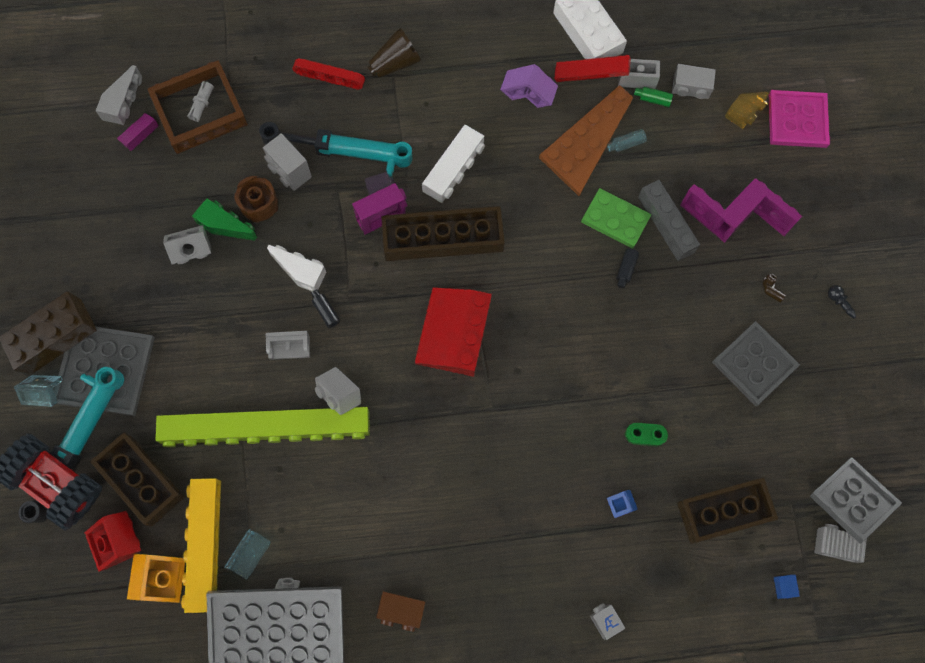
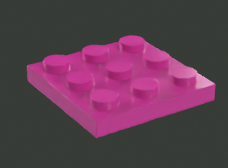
M771 90L769 92L770 145L827 148L830 145L827 93Z

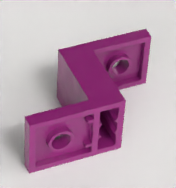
M756 178L726 209H723L718 201L711 199L702 188L697 187L695 184L688 190L680 204L681 207L724 243L753 212L783 236L802 217L794 207H790L779 195L769 190L765 183Z

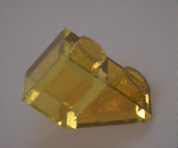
M765 91L740 94L727 111L725 117L742 129L747 124L752 125L758 116L756 112L758 110L762 112L767 105L766 99L770 93Z

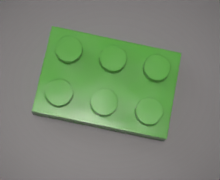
M599 188L581 223L633 249L652 214Z

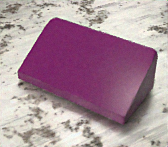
M145 113L117 139L132 151L159 125L154 118Z

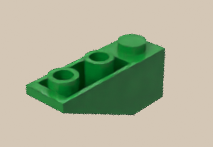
M207 198L192 215L195 222L200 226L203 225L205 230L211 234L256 240L257 238L254 232L255 228L251 224L239 221V217L232 211L226 212L224 207L216 200L212 202Z

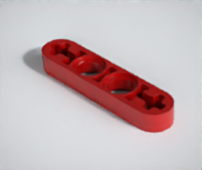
M298 58L293 65V71L298 75L353 89H362L365 82V77L360 73Z

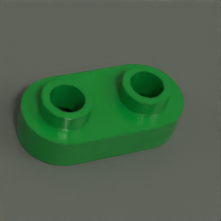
M633 423L627 427L625 437L629 443L634 445L660 446L666 442L668 432L665 427L659 424ZM638 430L640 436H635L633 431ZM655 431L660 432V438L655 437Z

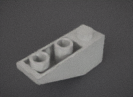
M132 65L101 95L96 112L103 121L124 125L125 120L129 117L131 104L135 101L137 88L142 82V75L136 66Z

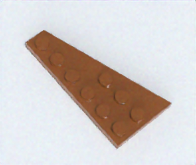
M620 85L539 155V159L578 196L581 195L583 188L632 102L633 97Z

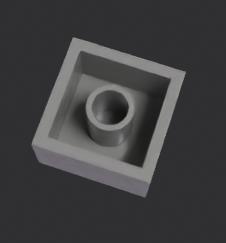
M282 133L263 147L266 154L264 158L269 163L267 165L272 173L280 175V180L285 187L290 186L295 191L312 177L307 160Z

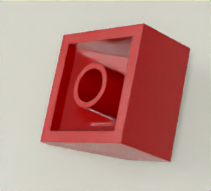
M127 511L104 516L84 532L98 572L126 561L141 551L140 541L135 535L133 522L128 516Z

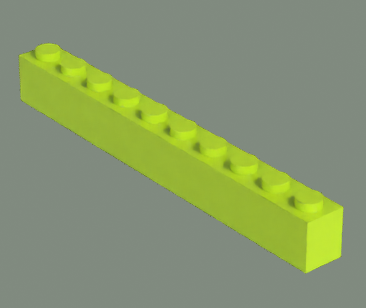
M355 407L342 415L335 409L163 415L156 418V441L163 444V447H175L179 443H184V446H197V443L205 442V445H218V442L235 445L239 444V441L257 444L260 443V440H268L269 443H279L281 439H289L290 442H300L302 438H310L311 441H322L323 437H331V440H343L344 436H352V439H364L365 436L370 435L368 407Z

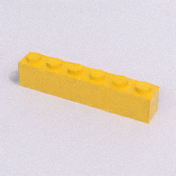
M216 478L190 479V485L187 486V497L189 498V506L186 507L188 528L185 529L187 550L184 551L186 572L183 573L182 579L183 586H185V595L182 596L181 601L184 613L207 612L206 593L208 591H217L221 481Z

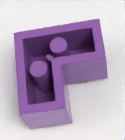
M533 64L508 70L500 90L511 100L527 98L537 108L552 105L558 85L540 67Z

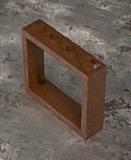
M219 60L147 88L176 154L248 125ZM219 75L236 112L174 136L159 99Z

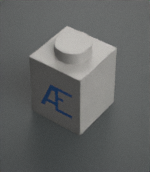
M602 603L593 609L594 613L590 617L604 640H608L625 629L612 605L605 606Z

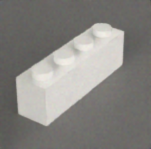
M464 125L422 183L423 192L443 203L445 198L449 199L455 184H459L462 181L465 170L472 167L475 161L474 157L477 154L480 155L485 147L484 135Z

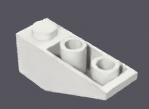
M268 245L267 249L270 255L299 287L312 292L319 289L326 274L323 263L312 259V261L305 259L302 254L297 252L289 253L279 245L275 247Z

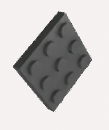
M756 321L712 361L755 406L759 405L800 366Z
M852 457L810 495L818 505L860 544L902 504L900 500Z

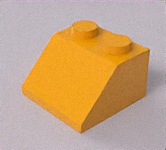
M134 554L127 599L180 603L182 579L185 569L184 558Z

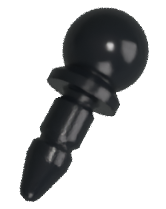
M838 285L831 286L828 290V297L835 301L836 305L840 304L843 310L846 311V314L855 319V311L849 302L846 301L848 296L844 295V289Z

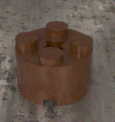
M249 176L240 181L234 197L241 213L247 219L257 223L269 219L278 211V198L269 180L257 176Z

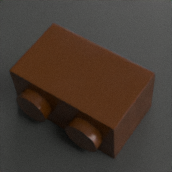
M383 591L376 618L381 619L380 624L393 627L394 623L402 624L401 629L414 632L415 628L420 629L426 602Z

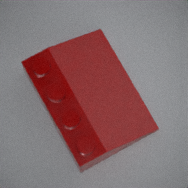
M433 288L415 364L474 377L492 294L469 289Z

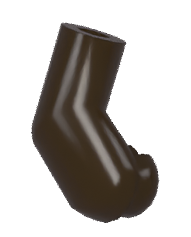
M768 274L763 279L765 293L781 303L786 294L776 289L777 277L774 274Z

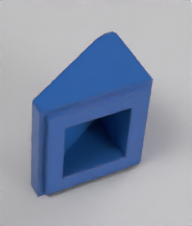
M630 490L607 498L614 518L638 510Z
M796 575L774 577L777 599L800 597Z

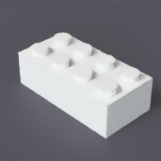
M598 0L555 1L553 14L585 59L614 57L624 52L627 40Z

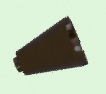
M400 28L368 61L370 63L368 69L373 76L377 75L380 78L420 62L421 58L404 31Z

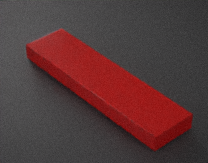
M630 55L556 62L554 79L556 82L629 76L631 58Z

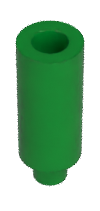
M645 86L643 89L636 88L634 95L640 96V100L665 107H670L673 97L672 93Z

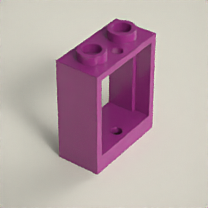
M396 183L352 203L355 218L364 235L382 227L381 216L406 214L405 208L407 203L405 199L407 198L403 189H398Z

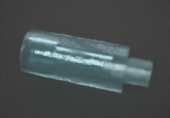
M643 129L614 138L613 142L608 144L609 151L616 150V152L645 143L647 141L646 134Z

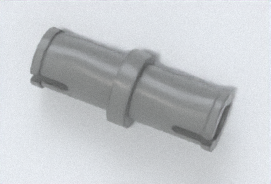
M202 81L197 96L193 98L192 108L187 115L191 120L200 121L204 108L209 104L208 99L214 88L212 84Z

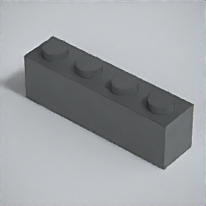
M657 180L643 187L638 198L646 211L652 214V221L677 261L694 254L700 243L661 181Z

